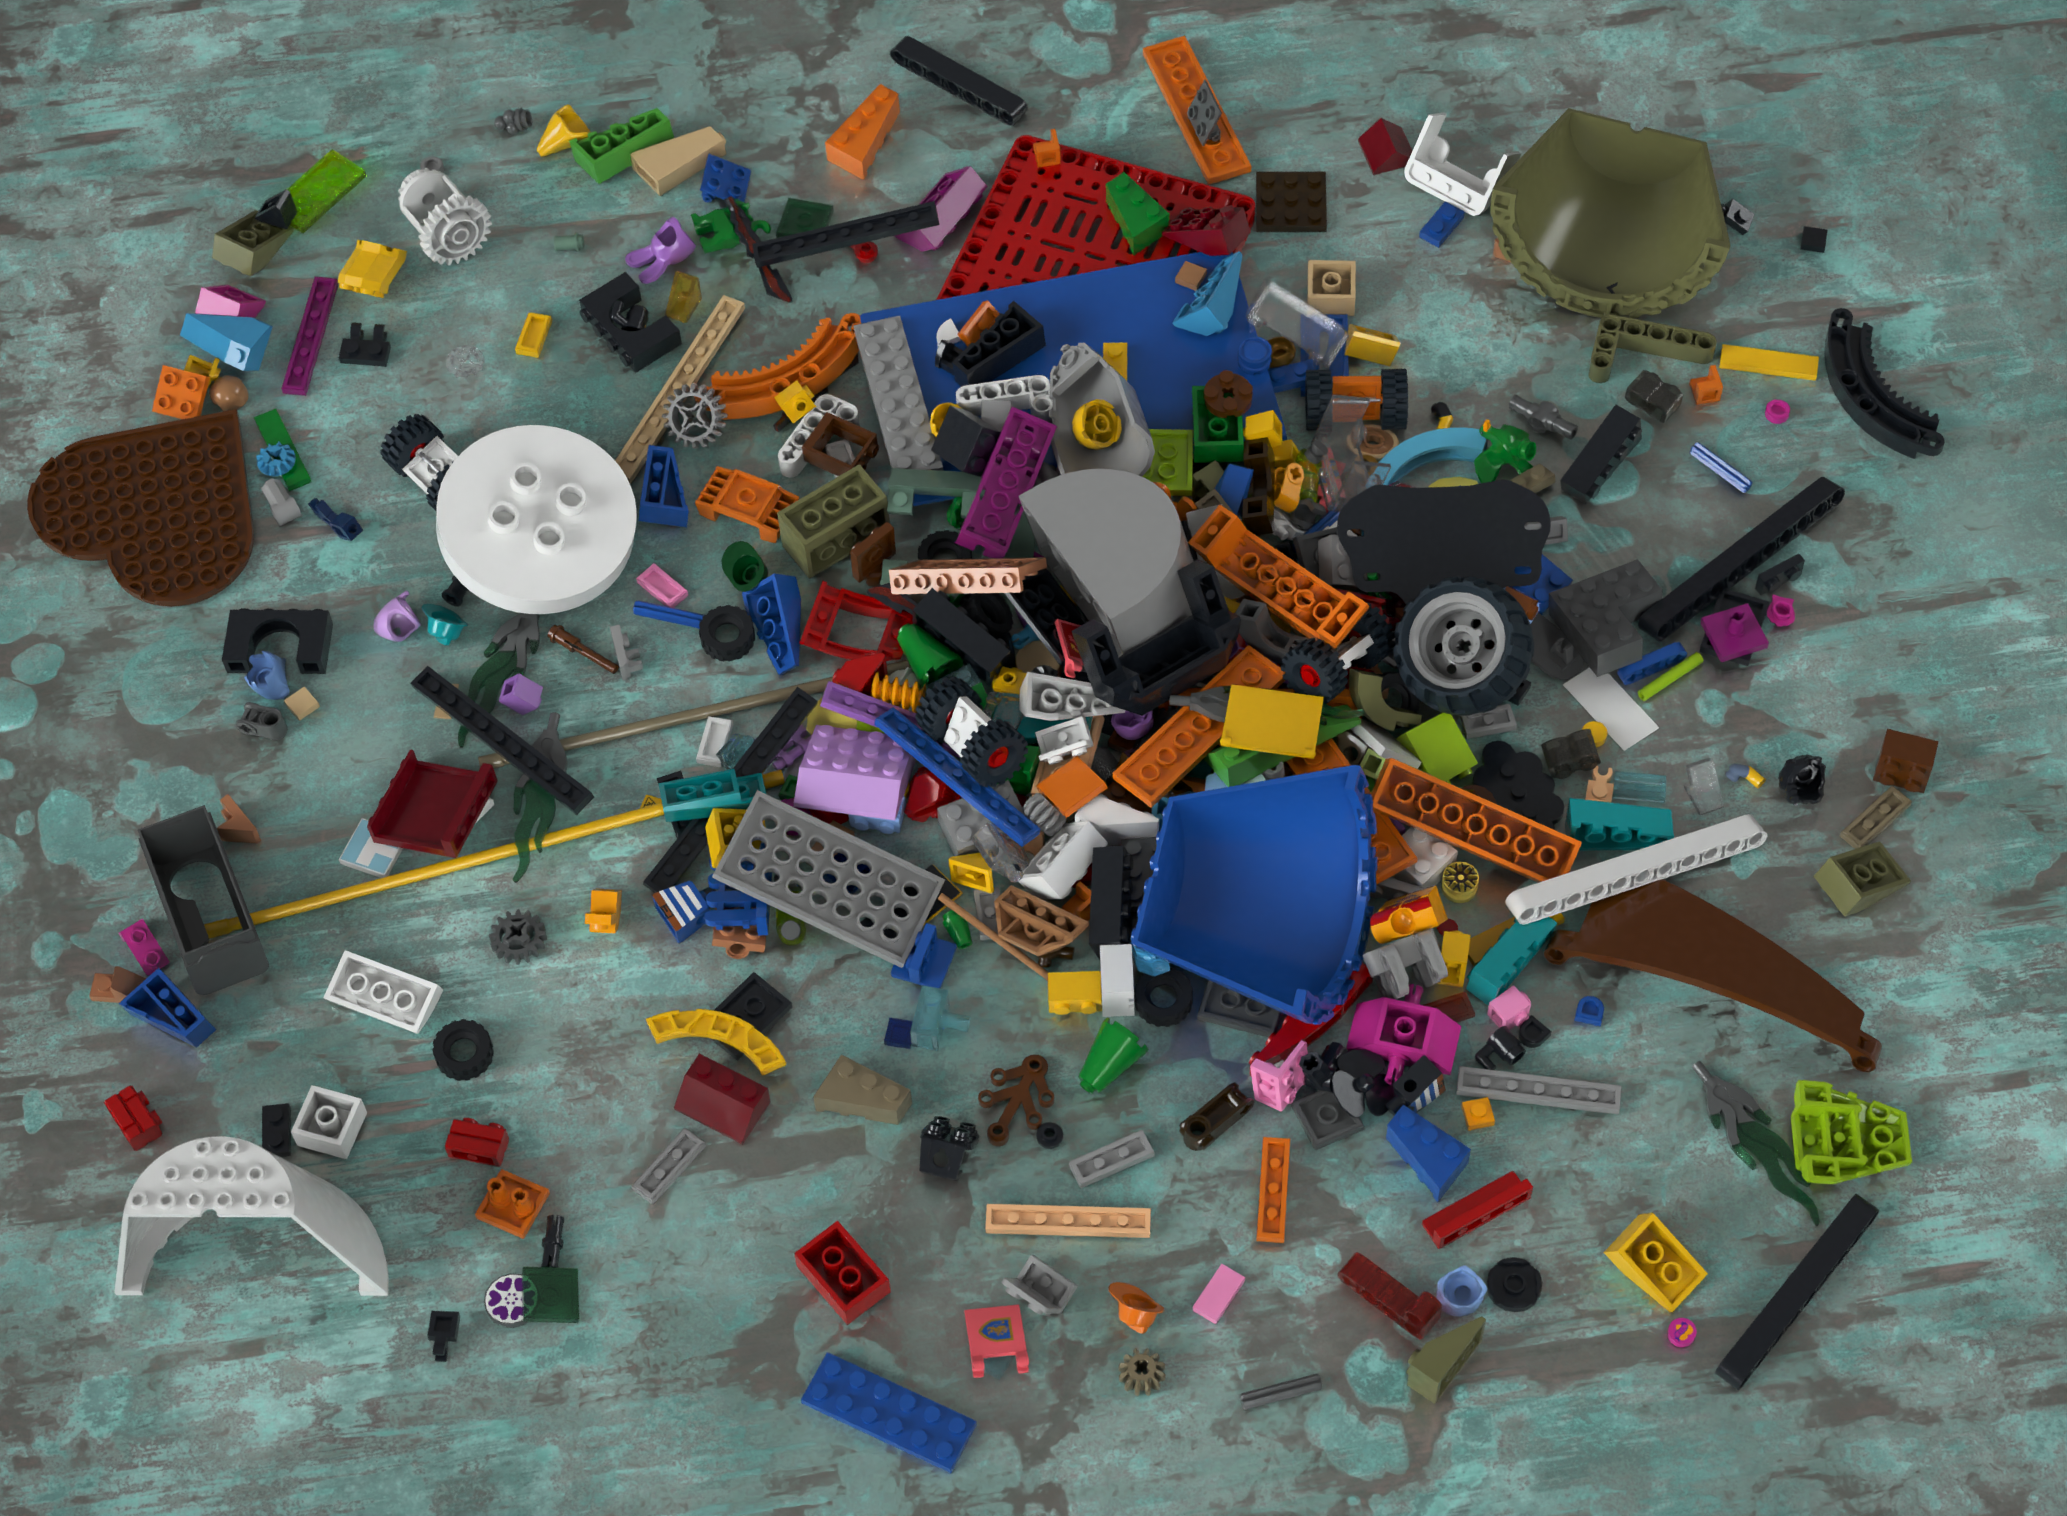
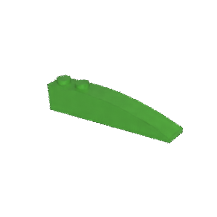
M1348 705L1322 709L1316 746L1361 724V719ZM1219 746L1209 752L1204 760L1226 786L1231 787L1240 785L1262 774L1267 769L1276 767L1280 762L1283 761L1284 763L1295 756Z

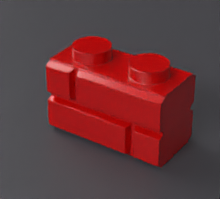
M129 1085L121 1090L119 1094H115L105 1100L104 1104L134 1151H138L146 1146L148 1142H152L162 1136L159 1128L162 1121L155 1110L149 1112L146 1106L150 1103L142 1090L137 1093L134 1087Z
M472 1118L454 1119L450 1128V1134H448L445 1143V1150L448 1157L500 1167L509 1143V1136L506 1129L497 1123L483 1125L478 1124Z

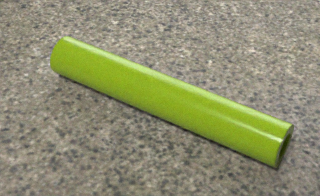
M1698 652L1693 653L1638 690V696L1642 701L1648 700L1703 663V657Z

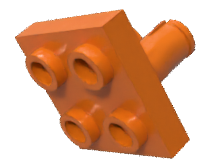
M501 1169L496 1178L488 1181V1192L476 1211L475 1216L480 1221L524 1239L550 1194L549 1189Z

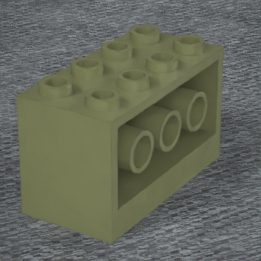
M859 464L777 512L782 546L810 579L849 556L853 546L870 536L876 527H881L886 522L890 523L889 514L887 513V496Z

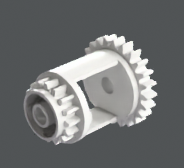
M428 168L418 169L404 179L399 189L401 196L398 197L401 211L420 233L418 237L422 242L419 244L433 262L438 261L440 265L446 262L448 265H451L454 260L459 264L460 258L463 257L467 261L469 253L476 255L475 248H483L480 243L481 241L488 240L484 235L491 233L488 226L492 225V222L489 220L491 215L487 212L488 209L477 198L473 199L471 195L466 198L447 175L435 169L432 171Z

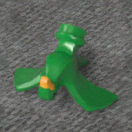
M1489 419L1484 421L1479 433L1484 438L1490 440L1492 446L1483 451L1474 460L1476 474L1481 483L1495 481L1502 466L1505 464L1513 466L1519 475L1534 467L1528 461L1534 458L1537 447L1535 442L1528 439L1529 433L1506 424L1497 429L1491 426Z

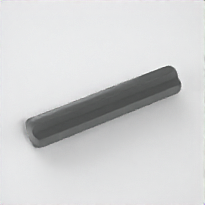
M1313 1374L1240 1394V1402L1243 1409H1250L1322 1389L1321 1378L1318 1374Z

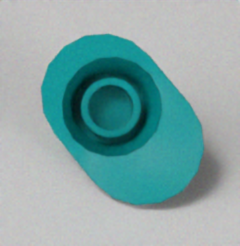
M423 604L421 607L428 616V633L436 637V640L443 645L448 646L452 640H457L463 627L468 626V623L464 622L458 614L446 607L435 604Z

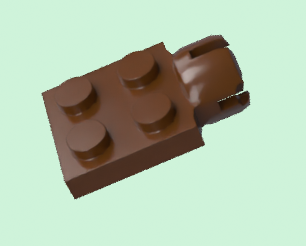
M888 522L881 527H876L870 536L863 541L857 542L850 551L852 574L859 583L866 580L868 586H880L883 559L890 560L896 554L894 527Z

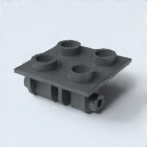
M1206 80L1203 81L1187 111L1188 118L1202 146H1205L1207 140L1218 141L1221 138V130L1216 124L1222 112Z

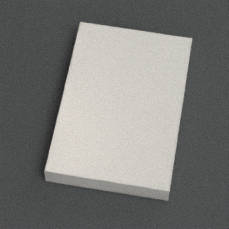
M1360 718L1361 724L1351 728L1380 757L1385 759L1393 758L1417 769L1422 763L1383 727Z

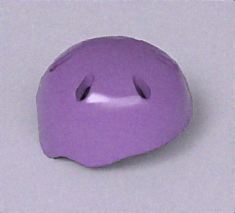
M1125 711V713L1113 714L1111 723L1117 734L1122 738L1136 740L1150 732L1154 724L1152 711L1143 716Z

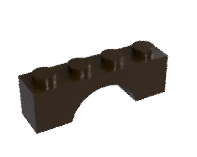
M1268 437L1245 440L1244 464L1245 468L1253 469L1248 496L1243 499V521L1246 529L1255 535L1274 533L1275 455Z

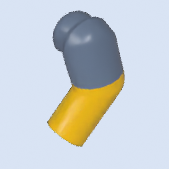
M1732 764L1726 772V777L1731 781L1736 782L1741 776L1757 789L1766 781L1761 774L1747 765Z

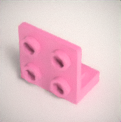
M1301 1040L1280 1068L1257 1058L1254 1060L1250 1067L1254 1099L1281 1112L1288 1103L1291 1104L1294 1101L1298 1090L1302 1085H1305V1074L1299 1063L1301 1057L1308 1054L1307 1042Z

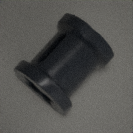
M453 575L452 583L448 589L442 592L441 596L448 604L459 607L463 603L462 598L469 590Z

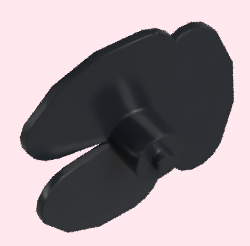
M1352 1050L1339 1056L1336 1062L1339 1071L1332 1075L1331 1083L1333 1094L1340 1107L1351 1117L1356 1118L1364 1113L1366 1099L1367 1107L1371 1114L1375 1116L1384 1115L1388 1111L1385 1104L1395 1095L1392 1086L1394 1084L1393 1079L1390 1085L1384 1080L1386 1074L1378 1075L1385 1067L1383 1058L1368 1050Z

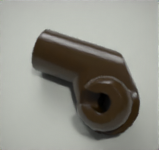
M1065 946L1059 951L1037 956L1039 957L1038 964L1049 968L1052 965V959L1073 960L1075 947Z

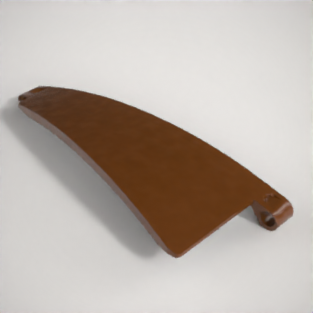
M1663 879L1592 902L1580 931H1553L1544 951V957L1552 964L1562 965L1569 958L1580 956L1597 962L1663 976L1739 1001L1793 1024L1829 1043L1841 1046L1850 1054L1852 1065L1862 1072H1871L1875 1069L1882 1050L1880 1041L1860 1030L1865 1015L1864 1011L1831 983L1785 949L1745 923Z

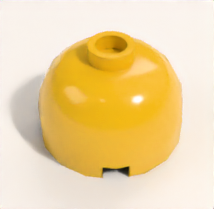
M1095 399L1078 408L1072 419V432L1079 444L1088 449L1099 450L1111 446L1119 439L1122 430L1121 419L1119 415H1115V412L1112 410L1114 409L1112 404L1105 400Z

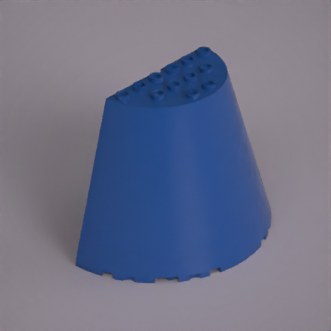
M1351 765L1169 797L1168 804L1164 807L1162 813V827L1156 836L1157 847L1155 855H1152L1150 859V868L1153 870V875L1146 879L1144 883L1145 894L1142 903L1138 907L1136 928L1132 930V944L1142 951L1304 1023L1319 1025L1334 1017V1011L1332 1010L1336 1005H1343L1345 1003L1348 992L1355 983V980H1351L1350 977L1352 971L1360 970L1363 961L1362 955L1365 954L1371 928L1370 919L1374 911V906H1368V901L1371 897L1369 896L1370 892L1376 893L1378 857L1375 856L1376 848L1371 847V834L1375 835L1377 833L1375 813L1373 812L1372 794H1365L1364 791L1365 787H1368L1369 784L1361 766Z

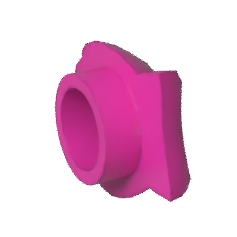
M1772 595V602L1767 609V617L1770 622L1774 623L1777 627L1789 626L1795 620V612L1792 606L1794 599Z

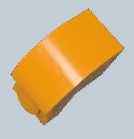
M601 888L591 890L590 912L585 913V924H590L589 932L614 934L617 932L621 914L622 890Z

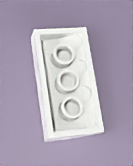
M345 950L323 998L418 1034L431 1016L443 989L438 984Z

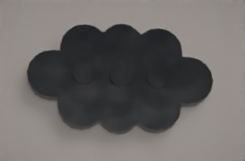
M1497 740L1486 744L1481 758L1483 765L1474 772L1472 784L1485 787L1490 791L1499 806L1555 830L1554 824L1558 823L1563 817L1564 803L1559 796L1554 794L1555 783L1553 778L1542 772L1543 765L1541 759L1532 752L1516 753L1512 746L1504 741Z

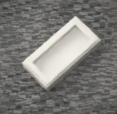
M708 716L696 757L698 764L722 767L734 726L733 720Z

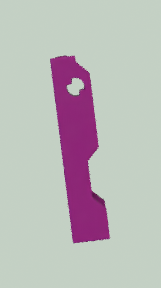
M1011 407L955 542L956 544L974 551L976 545H981L985 547L984 556L1004 558L1024 511L1018 496L1033 488L1056 431V425ZM982 489H984L985 493L983 495L982 500H979ZM1019 504V505H1020L1019 510H1018L1017 514L1014 515V512H1015V510H1016V507H1017V505Z

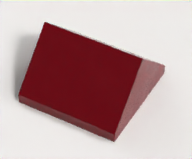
M1380 118L1358 138V143L1373 175L1406 167L1412 154V149L1402 127L1383 118Z

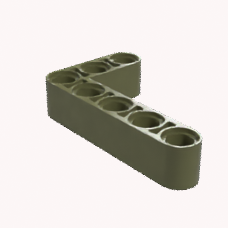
M1613 314L1604 315L1600 320L1589 367V378L1596 383H1604L1609 380L1617 348L1698 364H1708L1714 358L1717 340L1715 336L1707 332Z

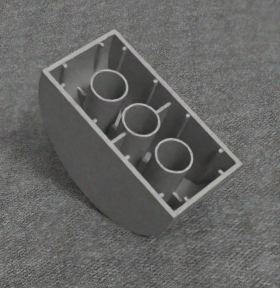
M1086 469L1054 477L1018 496L1040 554L1046 557L1047 566L1088 621L1094 619L1108 627L1119 657L1192 615L1177 571L1194 562L1177 510L1168 495L1156 484L1144 477L1122 470Z

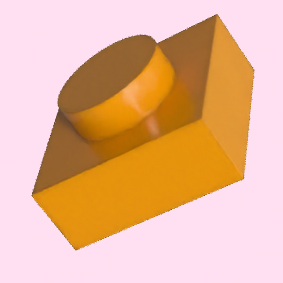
M1488 1097L1462 1102L1461 1108L1468 1131L1495 1125Z

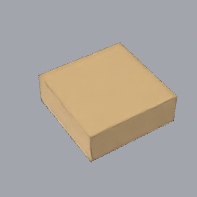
M305 687L284 700L285 705L299 721L320 707L318 701Z

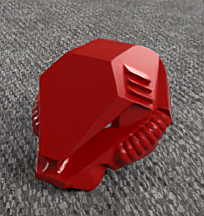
M923 766L918 768L910 781L908 790L910 797L904 813L912 821L915 820L923 823L930 816L938 818L937 808L962 799V797Z

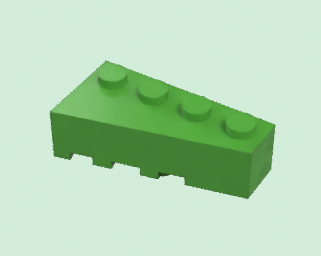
M658 108L629 118L628 123L612 124L609 126V130L598 134L594 131L588 133V137L578 141L575 138L570 140L569 143L574 160L600 184L631 166V153L674 139L670 120Z

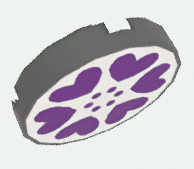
M510 1273L500 1276L490 1284L485 1293L484 1304L487 1315L494 1323L506 1326V1328H516L525 1325L533 1319L540 1304V1297L537 1286L530 1278L522 1274Z

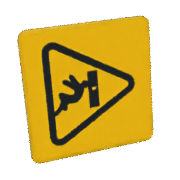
M645 795L640 808L662 803L660 798Z

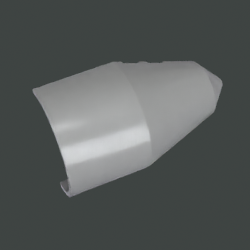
M1078 343V346L1063 345L1060 349L1063 354L1058 366H1053L1050 373L1049 396L1053 400V409L1049 411V418L1052 419V424L1057 426L1051 446L1060 474L1063 475L1086 469H1115L1134 473L1142 477L1151 467L1155 450L1135 389L1086 343ZM1095 399L1105 400L1113 405L1114 409L1112 410L1116 416L1119 415L1122 429L1120 437L1109 447L1099 450L1088 449L1079 444L1072 432V419L1075 412L1083 404Z

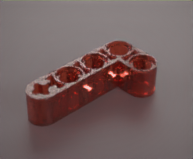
M1355 1252L1337 1273L1339 1279L1347 1287L1417 1339L1422 1340L1441 1317L1442 1305L1435 1296L1427 1291H1423L1417 1296L1358 1252Z

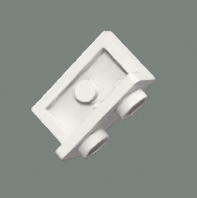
M1084 716L1035 732L1042 754L1039 755L1040 761L1048 762L1049 765L1064 761L1063 756L1072 754L1073 757L1087 753V748L1094 746Z

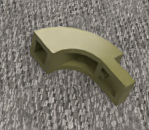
M1350 668V695L1355 706L1363 716L1377 725L1392 731L1395 730L1396 725L1402 727H1409L1410 724L1420 725L1422 715L1413 710L1392 707L1385 703L1381 693L1383 677L1374 672Z

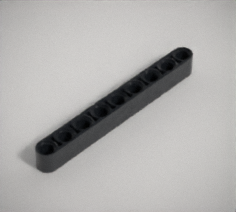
M1858 1194L1851 1198L1725 1356L1715 1371L1716 1375L1737 1390L1742 1388L1872 1224L1880 1209Z

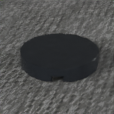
M1511 1257L1502 1259L1491 1268L1488 1273L1486 1287L1488 1296L1496 1306L1505 1311L1521 1312L1528 1310L1536 1304L1540 1298L1543 1283L1539 1271L1530 1265V1262L1525 1259Z

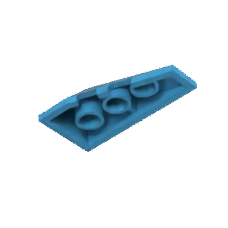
M1240 251L1221 260L1207 277L1209 282L1195 291L1194 296L1196 298L1190 305L1185 303L1173 321L1175 327L1204 336H1209L1215 332L1219 334L1228 327V321L1233 314L1243 255Z
M186 313L180 336L242 371H256L260 369L273 326L254 317Z

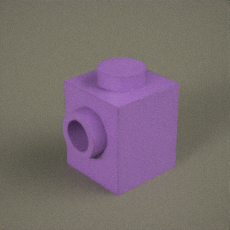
M517 674L504 681L499 702L523 716L539 707L543 687L525 676Z

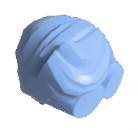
M1463 1265L1439 1279L1436 1297L1437 1305L1444 1313L1451 1316L1462 1317L1473 1314L1482 1303L1487 1287L1474 1271Z

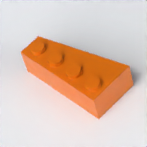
M879 84L825 142L827 160L864 180L869 166H872L878 149H881L886 134L890 132L900 113L899 94Z

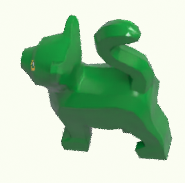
M734 199L736 204L743 209L750 222H753L751 228L755 233L758 229H763L766 234L770 233L771 226L768 222L764 220L754 221L753 217L749 215V203ZM728 207L715 209L703 216H698L696 213L691 214L697 236L709 232L714 233V236L711 238H699L705 254L722 249H732L740 244V238L734 233L735 226L730 221L731 213ZM735 211L736 219L738 223H741L738 217V213ZM745 232V233H742V234L744 235L746 241L751 240V239L747 236L746 232Z

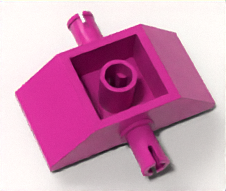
M1408 984L1409 994L1405 995L1404 1001L1382 997L1357 1003L1346 1049H1348V1052L1352 1050H1368L1380 1055L1384 1061L1389 1062L1384 1080L1390 1085L1393 1075H1395L1396 1082L1403 1075L1405 1065L1411 1067L1423 1055L1442 1074L1451 1075L1462 1026L1437 1008L1419 1005L1423 993V988L1419 985L1416 986L1415 994H1413L1414 984Z

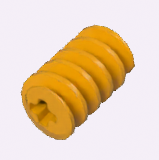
M877 672L872 684L871 697L879 700L882 699V701L887 703L892 701V705L898 707L902 704V709L909 710L910 706H912V712L918 713L916 708L922 704L919 701L922 696L925 697L926 683L920 690L918 681H915L912 687H909L908 679H905L903 684L899 685L898 677H895L893 682L889 683V675L886 674L883 680L880 681L879 673Z

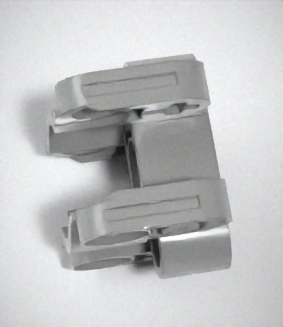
M1433 928L1415 933L1362 955L1371 978L1374 977L1382 997L1397 1000L1409 994V977L1405 967L1410 965L1415 977L1426 988L1441 982L1440 979L1448 976L1447 967L1440 952L1441 947Z

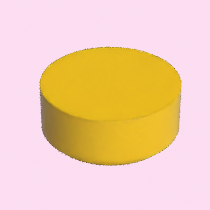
M1597 721L1586 723L1581 732L1583 743L1593 748L1602 746L1607 739V728Z

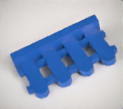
M761 843L760 850L765 848L764 843ZM710 857V859H709L710 868L715 871L716 868H712L711 857ZM743 861L741 863V867L747 871L755 868L750 861ZM773 872L764 874L765 878L772 882ZM714 873L708 876L709 887L719 890L712 891L706 896L707 905L711 908H717V910H710L705 913L706 925L716 927V930H723V926H743V929H750V926L757 925L759 936L768 935L770 905L741 891H726V889L735 888L712 878ZM729 907H744V909H727V910H724V908H729Z

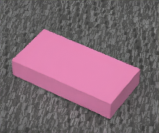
M655 563L636 578L637 583L664 606L675 608L689 596L688 591Z
M1221 1264L1193 1305L1192 1311L1217 1324L1245 1282V1277Z

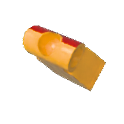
M1434 885L1387 900L1378 910L1379 912L1371 916L1370 927L1376 941L1380 944H1385L1438 927V925L1447 921L1448 917L1437 886Z

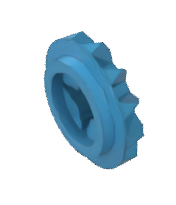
M280 442L276 445L269 443L268 447L265 449L261 448L260 454L256 456L259 470L268 476H280L292 469L296 460L294 450L288 444L282 445ZM279 455L280 460L274 459L272 461L270 456L277 457Z

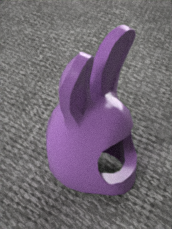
M670 217L653 236L651 245L628 253L625 261L631 268H638L654 261L651 266L639 274L641 283L648 284L656 281L664 273L668 265L678 264L690 256L696 245L682 229L680 222L675 217Z

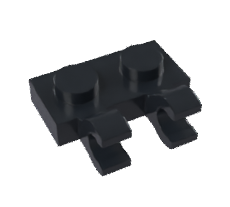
M352 322L350 339L343 338L338 357L340 363L387 367L391 346L389 342H386L387 332L384 331L385 325L375 324L372 341L363 340L364 330H361L362 323Z

